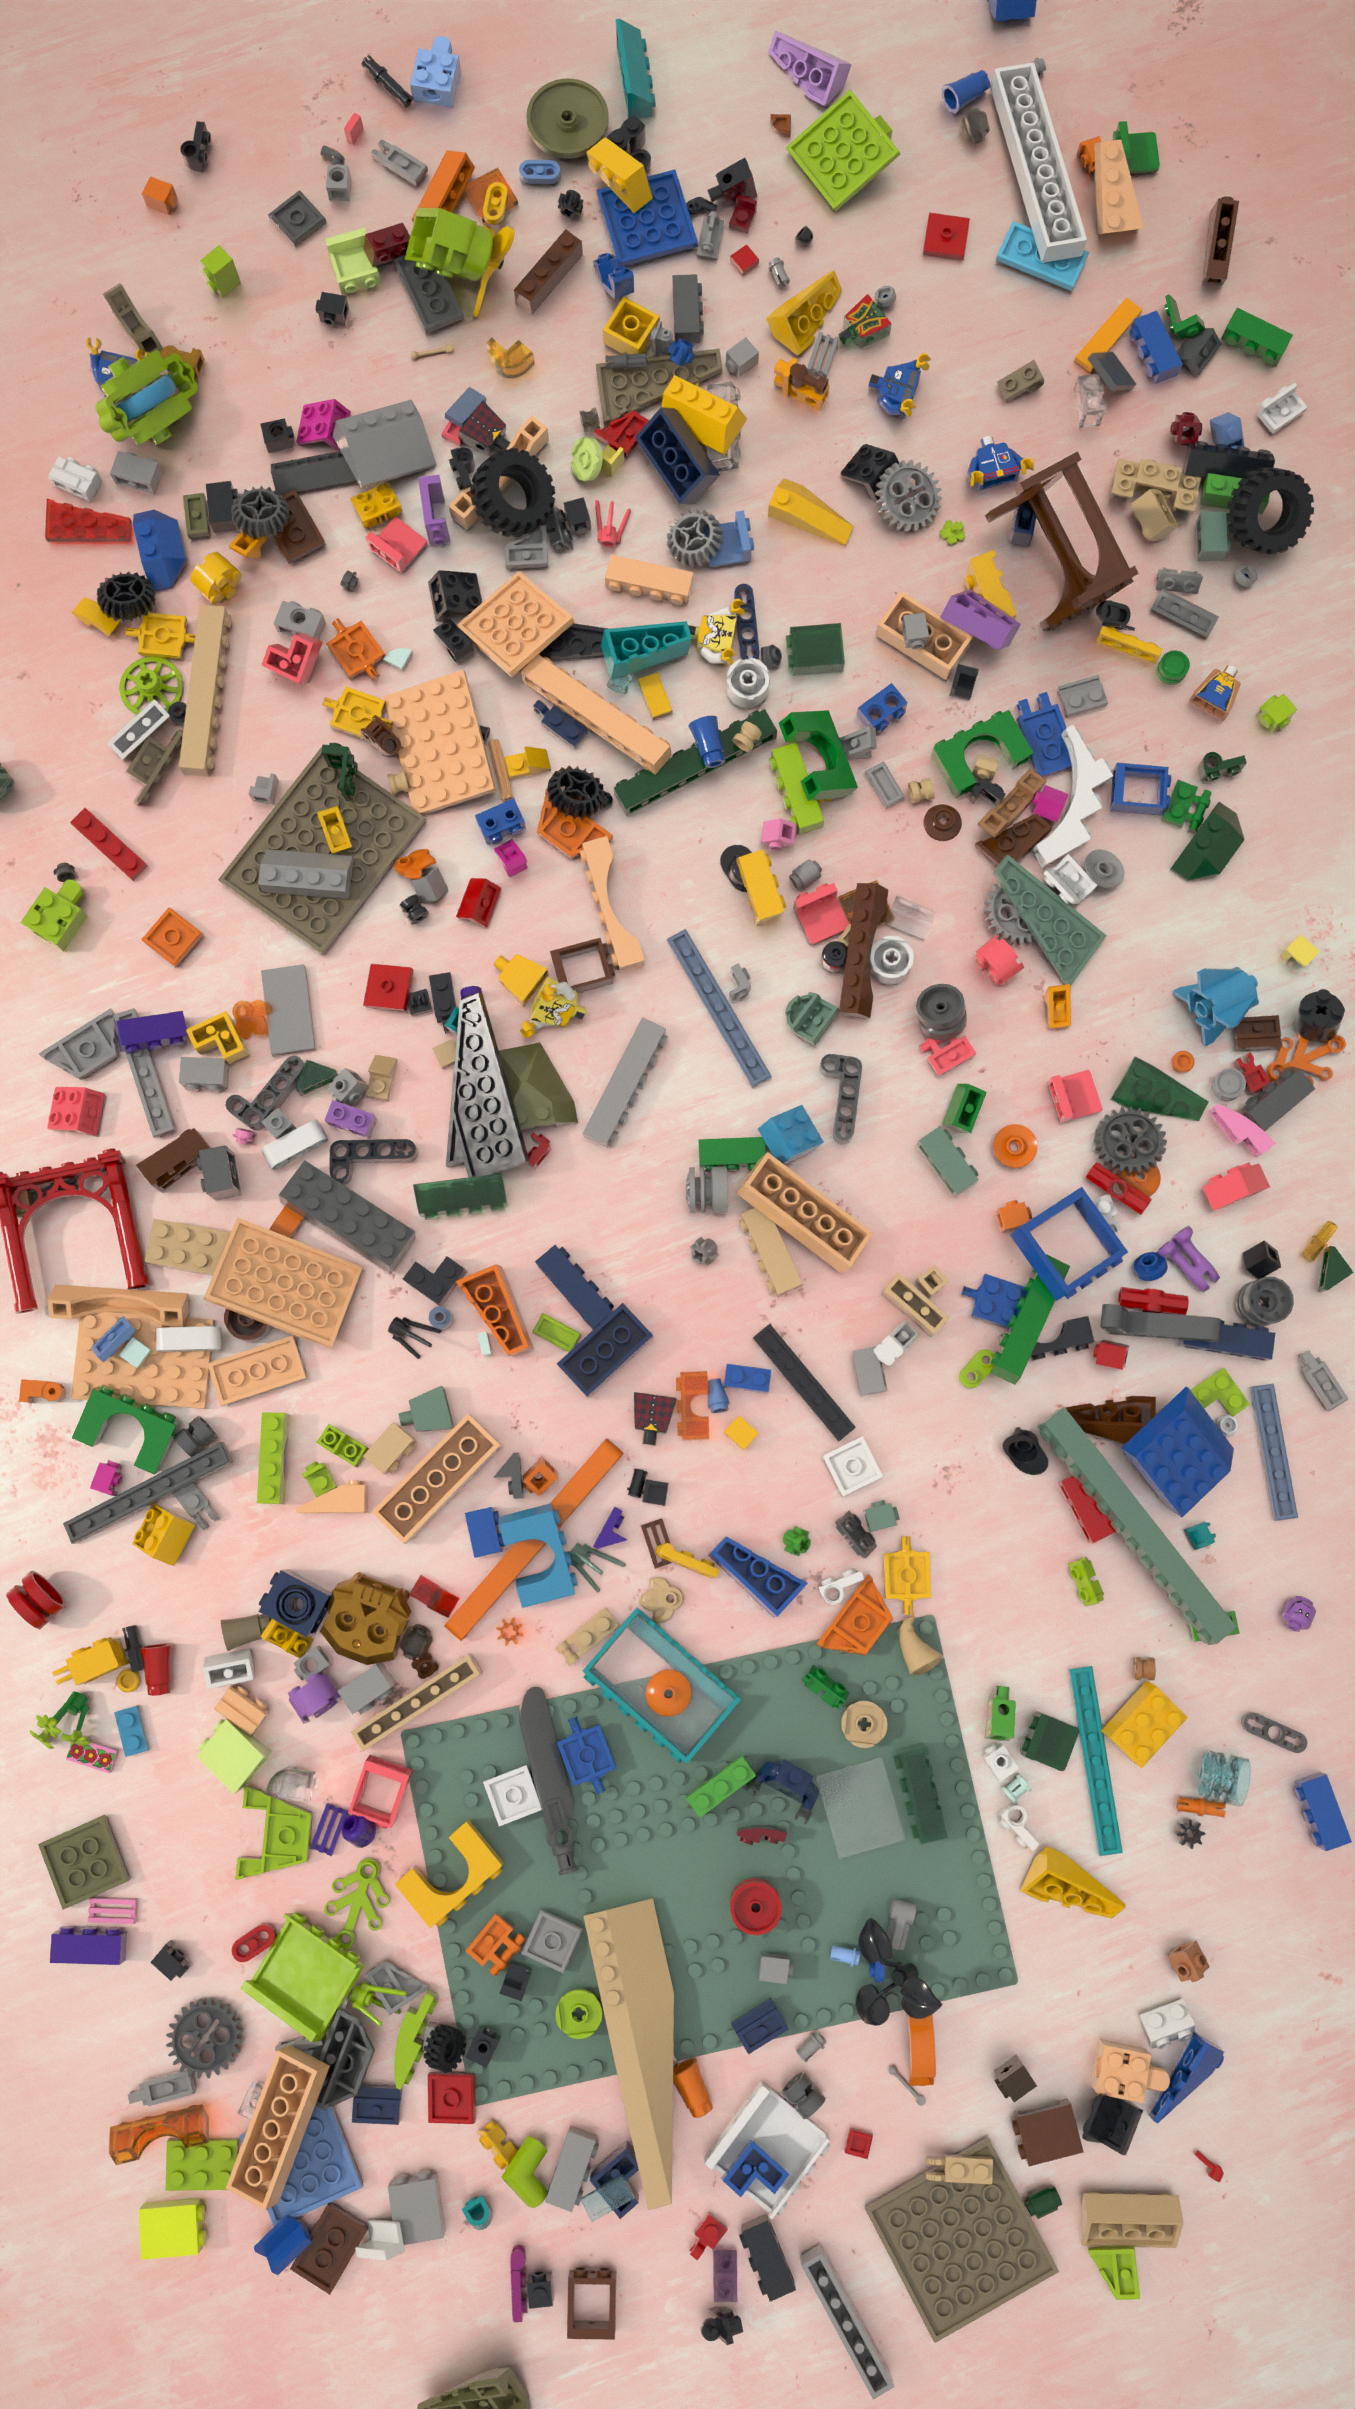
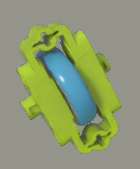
M158 349L132 365H129L125 357H122L108 366L113 377L100 386L106 397L95 405V409L100 416L99 425L101 429L106 433H110L115 441L122 442L132 437L138 446L152 438L157 445L172 436L167 426L193 409L188 398L198 391L197 383L194 380V370L190 364L182 360L180 355L173 353L163 358ZM167 369V374L160 376V373ZM176 388H178L180 392L171 396L176 392Z

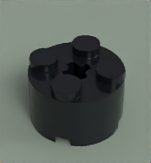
M1326 989L1306 995L1301 1000L1296 1015L1295 1027L1297 1032L1309 1041L1313 1039L1319 1040V1042H1327L1333 1039L1338 1033L1345 1012L1342 1002Z

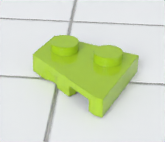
M1135 2246L1088 2247L1090 2257L1093 2258L1099 2268L1100 2274L1109 2285L1115 2299H1140Z

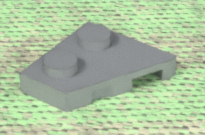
M546 525L540 526L538 531L530 535L527 533L521 536L519 540L505 545L506 569L548 567Z
M384 1960L365 1973L373 1986L407 1992L406 1996L376 1992L389 2015L428 1990L426 1984L387 1960Z

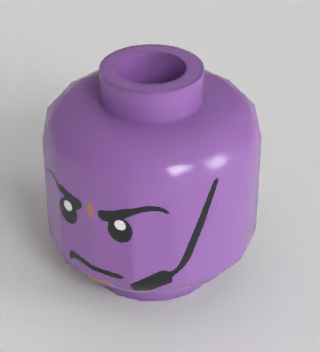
M1296 1596L1287 1601L1282 1613V1619L1287 1623V1628L1292 1631L1300 1632V1629L1307 1630L1311 1627L1316 1609L1311 1600L1302 1596Z

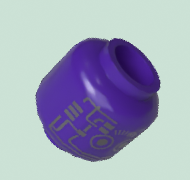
M353 1814L344 1820L342 1836L355 1847H366L375 1838V1822L369 1821L363 1816L358 1817Z

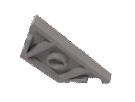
M110 1008L46 1048L39 1055L82 1080L118 1057L114 1011Z

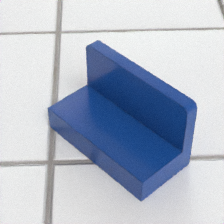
M286 2215L254 2246V2251L267 2257L271 2272L279 2275L312 2243V2239L306 2223Z

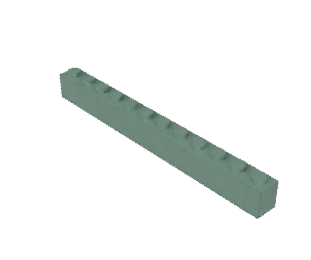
M1062 1407L1056 1410L1037 1427L1042 1438L1050 1442L1054 1447L1056 1456L1065 1461L1070 1474L1079 1479L1085 1493L1092 1496L1097 1502L1096 1505L1099 1511L1108 1516L1113 1529L1122 1534L1128 1548L1135 1551L1140 1557L1139 1560L1142 1566L1151 1571L1156 1584L1165 1589L1171 1603L1179 1607L1183 1612L1185 1621L1194 1626L1198 1632L1199 1639L1208 1645L1218 1644L1237 1626L1066 1408Z

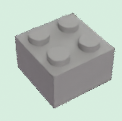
M380 1662L337 1692L352 1715L356 1712H359L361 1715L375 1706L374 1700L378 1698L381 1701L394 1692L392 1688L397 1683L383 1662Z

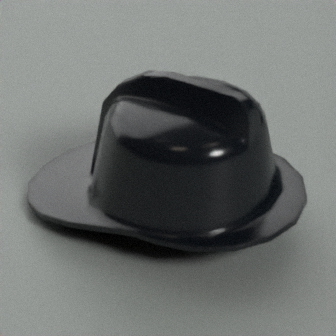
M732 845L723 851L720 857V864L731 884L737 890L747 892L742 881L737 859L752 852L743 845Z
M1017 1427L1011 1436L1004 1440V1452L1020 1471L1030 1475H1038L1046 1471L1048 1458L1039 1445V1439L1032 1431L1022 1430L1020 1427Z

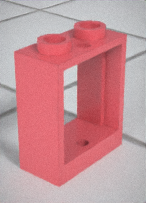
M369 1755L365 1760L348 1813L358 1817L363 1816L367 1820L375 1822V1825L380 1828H392L396 1822L413 1770ZM370 1772L401 1783L391 1814L360 1803Z

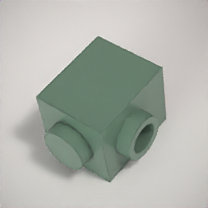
M885 1500L872 1503L873 1508L863 1510L869 1532L896 1526V1520H900L897 1507H892L891 1503L886 1504Z

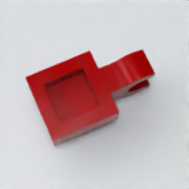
M709 2212L694 2231L698 2239L689 2251L690 2255L696 2260L701 2257L707 2245L713 2250L728 2230L724 2224Z

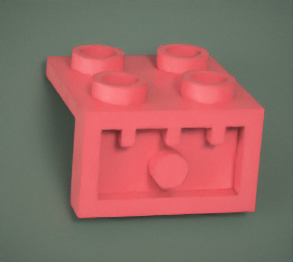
M394 517L377 536L370 532L365 537L369 549L400 573L407 568L427 544V540L397 517Z
M1090 1070L1065 1077L1056 1075L1047 1082L1060 1123L1095 1114L1103 1110Z
M55 1087L47 1129L76 1131L89 1136H97L105 1094L86 1087Z

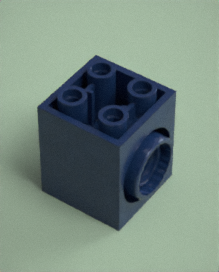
M289 1569L280 1570L279 1573L276 1572L270 1581L272 1587L269 1593L265 1592L259 1601L261 1608L258 1612L305 1637L315 1636L328 1611L327 1606L332 1592ZM299 1598L303 1602L301 1610L297 1607V1600Z

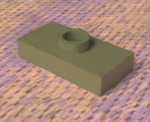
M205 494L183 495L188 537L210 536Z

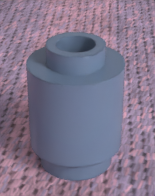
M437 1306L430 1311L429 1322L438 1330H446L453 1323V1315L447 1308ZM442 1313L444 1315L443 1320L437 1321V1316Z

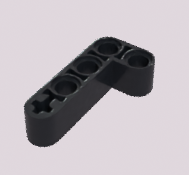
M408 1139L338 1140L330 1146L329 1172L333 1179L345 1185L352 1179L353 1163L413 1162L418 1157L419 1152L413 1141ZM388 1146L391 1148L387 1156L380 1155V1150L383 1147ZM407 1146H409L412 1151H409L408 1155H405L403 1151H405ZM345 1147V1155L341 1157L336 1156L338 1148ZM361 1147H368L369 1151L367 1155L359 1156V1149ZM339 1169H346V1175L343 1178H336V1172Z

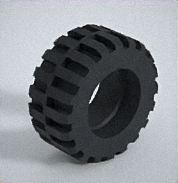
M517 448L499 450L484 461L472 477L473 484L470 486V493L474 496L471 498L473 506L476 505L477 510L475 512L477 516L483 518L482 523L486 527L490 525L493 532L498 534L501 531L502 535L506 537L511 535L513 537H520L533 531L549 517L552 512L551 507L555 503V498L552 497L555 494V487L551 485L553 481L551 474H547V467L538 462L539 458L535 455L531 457L526 450H521L520 452ZM500 476L512 478L520 484L526 496V508L524 510L514 508L505 501L499 488Z
M1264 467L1259 468L1258 471L1248 473V479L1242 478L1238 482V489H1233L1231 493L1233 496L1232 501H1228L1227 508H1230V512L1226 516L1227 521L1231 522L1228 525L1229 531L1234 533L1233 538L1235 541L1241 543V546L1246 549L1263 554L1283 553L1289 549L1288 546L1294 547L1297 545V539H1303L1306 534V527L1311 525L1310 516L1314 514V507H1311L1314 498L1312 494L1308 493L1311 491L1308 483H1304L1303 477L1296 475L1295 472L1290 470ZM1277 490L1283 504L1281 516L1272 528L1263 531L1258 522L1260 504L1269 493Z

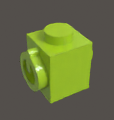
M1284 693L1279 697L1273 695L1259 707L1262 711L1259 718L1263 726L1269 728L1271 732L1275 731L1278 727L1282 730L1291 722L1290 718L1295 714L1297 708Z

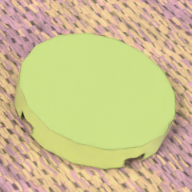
M591 437L579 438L572 449L571 456L574 457L573 461H571V467L577 479L589 482L599 475L603 461L602 450L596 439Z

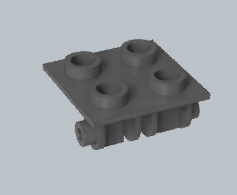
M848 1511L843 1517L835 1521L836 1528L841 1535H847L844 1539L849 1538L851 1540L848 1544H854L852 1549L858 1556L861 1555L862 1558L866 1559L877 1547L875 1538L871 1533L864 1530L860 1519L855 1514Z

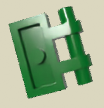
M1177 780L1170 797L1169 808L1165 809L1161 820L1179 828H1182L1184 822L1187 821L1191 823L1189 830L1197 832L1198 827L1203 823L1205 809L1209 808L1211 803L1210 797L1212 792L1204 790L1202 796L1199 797L1195 795L1198 787ZM1191 804L1197 806L1195 814L1189 812Z

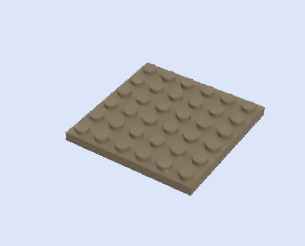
M989 2137L956 2155L992 2157V2184L945 2182L944 2180L932 2181L926 2179L925 2172L865 2206L871 2222L934 2343L1059 2272ZM937 2165L928 2170V2172H944V2165Z

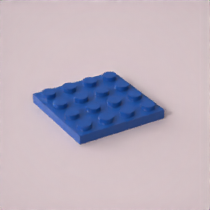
M675 169L647 177L653 199L635 213L609 187L596 190L619 267L698 247V240Z

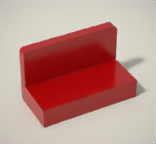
M471 878L456 917L470 920L481 927H487L501 887L486 878Z

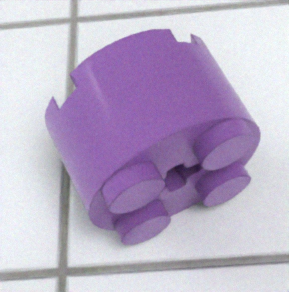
M317 1672L307 1679L308 1684L302 1688L297 1686L288 1692L289 1702L303 1724L310 1722L308 1717L314 1715L318 1718L337 1704L336 1699H342L328 1674H319Z

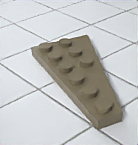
M720 348L693 352L695 356L692 362L685 363L684 366L674 363L670 359L671 355L647 357L648 364L646 367L628 368V370H625V368L607 370V363L596 364L604 426L617 418H622L633 410L636 412L662 400L663 393L674 375L695 385L721 373Z

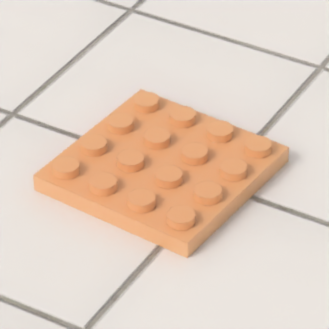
M518 571L457 624V627L474 645L510 677H513L575 621L568 612Z

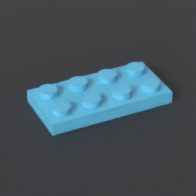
M1013 221L997 254L996 261L1072 291L1089 252L1084 250L1082 256L1042 263L1032 228Z

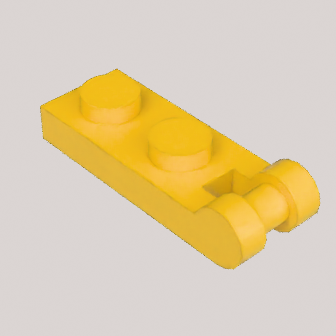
M670 1543L658 1545L656 1548L657 1556L710 1579L717 1578L720 1569L715 1568V1563L709 1560H696L693 1558L694 1554L681 1550V1553L674 1550Z

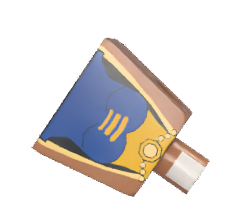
M1227 665L1223 672L1214 669L1194 691L1189 702L1224 721L1232 709L1241 685L1239 681L1234 679L1238 670L1231 665Z

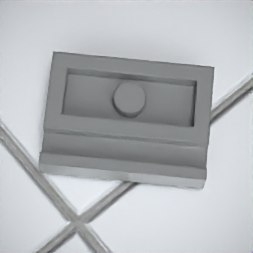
M1099 675L1058 686L1057 692H1059L1066 718L1107 706L1108 700L1102 683H1100Z

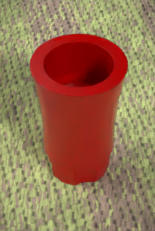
M170 1643L153 1644L139 1648L143 1660L148 1695L157 1696L171 1692L172 1644Z

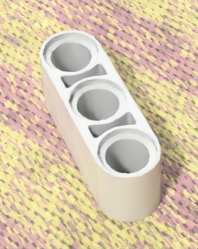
M313 1120L269 1143L261 1151L271 1170H275L327 1142L328 1138L318 1120Z
M221 1327L156 1328L157 1352L221 1350Z

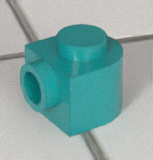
M476 2196L467 2201L466 2206L462 2208L467 2221L476 2230L486 2229L492 2221V2212L484 2197L480 2196L478 2198Z

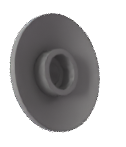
M1098 849L1087 855L1084 864L1085 870L1095 884L1104 888H1115L1123 881L1124 868L1114 854Z

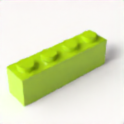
M797 742L773 749L769 763L772 771L776 770L778 789L784 792L783 803L786 810L790 809L792 815L790 822L797 824L798 835L823 828L824 818L818 801L807 800L800 782L808 776Z

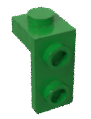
M1170 294L1165 296L1167 304L1164 307L1167 315L1171 317L1170 329L1173 335H1177L1180 339L1184 340L1188 337H1194L1200 331L1206 329L1204 321L1197 314L1181 321L1175 299Z

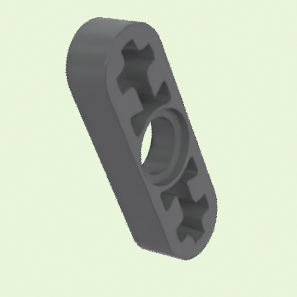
M1248 1712L1241 1719V1725L1246 1732L1286 1750L1301 1753L1307 1747V1739L1302 1733L1260 1714ZM1256 1717L1255 1721L1264 1725L1263 1730L1255 1726L1250 1729L1251 1725L1248 1723V1720H1253ZM1272 1726H1277L1280 1730V1735L1276 1739H1271L1268 1735V1730ZM1285 1736L1294 1739L1298 1736V1741L1301 1742L1300 1746L1295 1745L1293 1748V1743L1284 1740Z

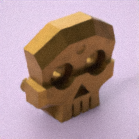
M358 1572L349 1580L338 1583L333 1589L327 1606L330 1613L320 1632L337 1654L362 1664L370 1665L394 1660L398 1655L400 1636L407 1628L412 1613L406 1602L410 1596L409 1592L405 1589L403 1593V1588H396ZM346 1614L351 1615L352 1619H348ZM378 1626L383 1627L384 1631H380Z

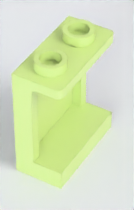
M365 228L325 239L341 294L353 293L356 290L366 287L371 288L381 283L377 267H372L363 250L365 234H367Z

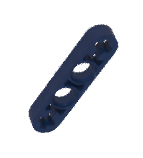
M739 584L734 591V600H742L741 591H745V594H747L746 604L741 605L739 608L748 610L752 614L749 619H743L736 613L740 658L742 660L749 659L747 646L751 645V653L754 654L753 658L759 660L760 651L753 589L748 584ZM745 630H750L754 636L751 639H745L742 633Z

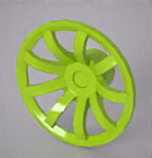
M160 657L141 658L130 664L124 671L119 685L120 696L125 706L137 715L141 711L138 709L145 697L148 698L150 703L156 695L166 706L164 710L168 713L169 707L173 703L179 702L182 697L183 680L178 669L168 660ZM157 662L153 671L147 669L144 663ZM163 664L172 670L166 675H158ZM140 666L141 671L136 676L129 674L135 667ZM176 676L178 687H171L162 682L171 680ZM126 679L137 684L134 688L125 690ZM160 691L176 693V696L170 703ZM140 692L136 703L132 706L126 696Z

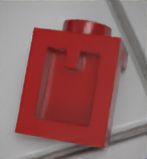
M532 1133V1140L539 1146H534L528 1153L530 1160L528 1165L535 1170L552 1150L549 1145L550 1140L541 1133L538 1136Z

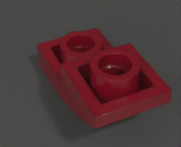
M754 1825L738 1828L736 1834L740 1837L741 1842L753 1845L754 1842H760L762 1835H765V1840L771 1843L778 1844V1841L784 1842L787 1832L776 1827Z

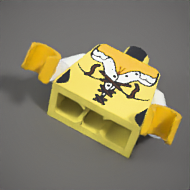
M735 599L731 605L702 616L700 627L688 625L692 639L698 640L697 651L711 664L727 662L729 665H732L734 663L730 658L737 656L732 650L737 616L734 615L736 613L738 615L745 613L744 609L739 608L745 604L740 599Z
M547 977L531 1005V1021H524L522 1023L523 1029L520 1032L524 1038H530L534 1035L535 1030L543 1026L556 1025L564 1027L571 1017L582 1020L586 1008L577 1005V992L567 982L559 983Z

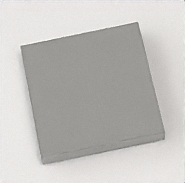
M541 1909L521 1954L564 1974L583 1928Z

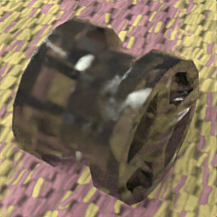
M596 407L591 408L587 412L584 410L579 411L584 433L592 428L600 429Z

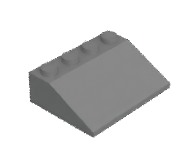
M412 399L336 420L333 438L361 489L436 467V461L421 415Z

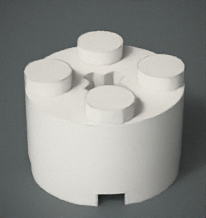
M755 658L740 659L734 662L727 673L726 692L730 700L737 706L749 710L760 705L766 699L769 691L770 678L767 667Z
M885 936L877 941L871 949L870 973L872 978L887 985L902 982L908 976L913 965L914 953L912 948L903 938L898 936ZM888 957L892 958L893 963H889Z

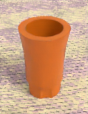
M691 2058L673 2067V2084L681 2095L687 2109L690 2110L693 2118L705 2116L713 2109V2104L701 2076L697 2059Z

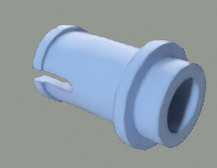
M832 1945L830 1960L848 1963L850 1967H853V1965L858 1966L860 1951H856V1948L852 1950Z

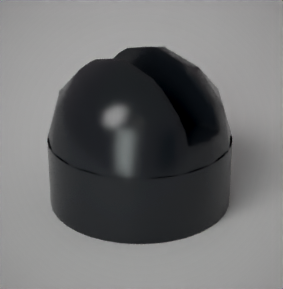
M804 226L796 235L795 240L803 246L809 245L813 239V233L807 226Z
M605 791L604 794L607 798H605L602 807H600L601 810H608L613 804L611 794Z

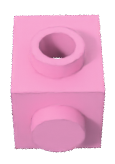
M782 818L764 821L761 843L769 845V848L773 850H782V847L794 845L797 824Z

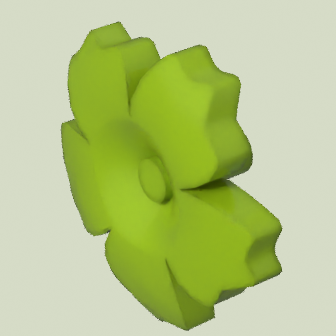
M946 520L943 529L940 530V536L944 540L947 539V544L950 545L956 544L957 540L963 541L965 538L964 531L962 530L964 525L962 522L956 521L953 526L951 520Z

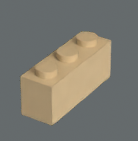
M899 1273L882 1291L889 1300L931 1337L949 1319L943 1311Z

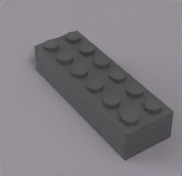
M305 1160L279 1194L282 1205L296 1212L389 1274L392 1273L416 1239L413 1229Z

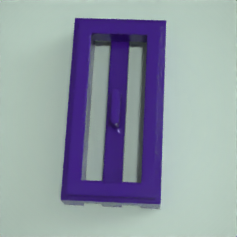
M327 1803L310 1849H315L318 1852L332 1856L342 1831V1824L347 1818L349 1810ZM331 1809L333 1810V1814L331 1816L321 1845H318L317 1843L319 1841L320 1835L322 1833L323 1827L325 1825L326 1819ZM339 1812L342 1814V1816L340 1818L330 1848H326L327 1841L329 1839L330 1833L332 1831L333 1825Z

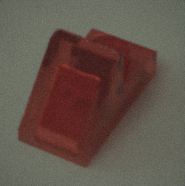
M420 1575L409 1594L427 1605V1608L449 1618L460 1599L423 1575Z

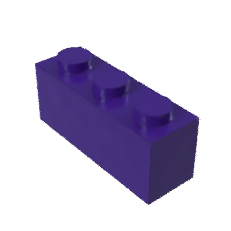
M183 1011L116 1021L115 1029L121 1053L134 1054L141 1049L147 1048L149 1050H158L166 1045L178 1047L187 1042L188 1039Z
M72 1926L59 1927V1930L51 1934L50 1963L120 1965L126 1959L127 1932H120V1928H106V1931H97L96 1927H84L83 1931L74 1930Z

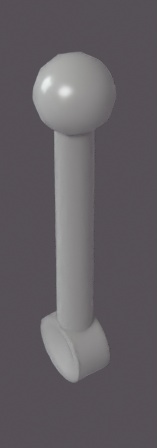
M890 2066L889 2073L895 2075L916 2098L918 2105L923 2106L926 2102L925 2097L919 2095L898 2073L896 2066Z

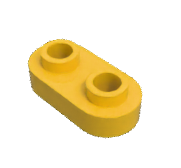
M492 183L487 189L483 206V217L491 225L499 224L504 218L508 191L503 183Z

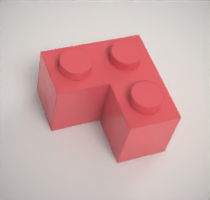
M305 633L294 634L289 649L280 644L268 645L262 666L298 684L309 682L323 642Z
M1250 1162L1227 1170L1228 1175L1224 1177L1219 1174L1208 1179L1210 1183L1203 1186L1213 1211L1270 1188L1260 1164L1251 1166Z

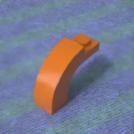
M906 2014L910 2047V2086L934 2085L936 2059L933 2016L915 2019Z

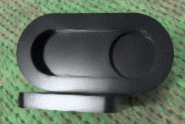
M1105 600L1097 606L1096 615L1103 626L1135 631V627L1127 625L1131 616L1127 605Z

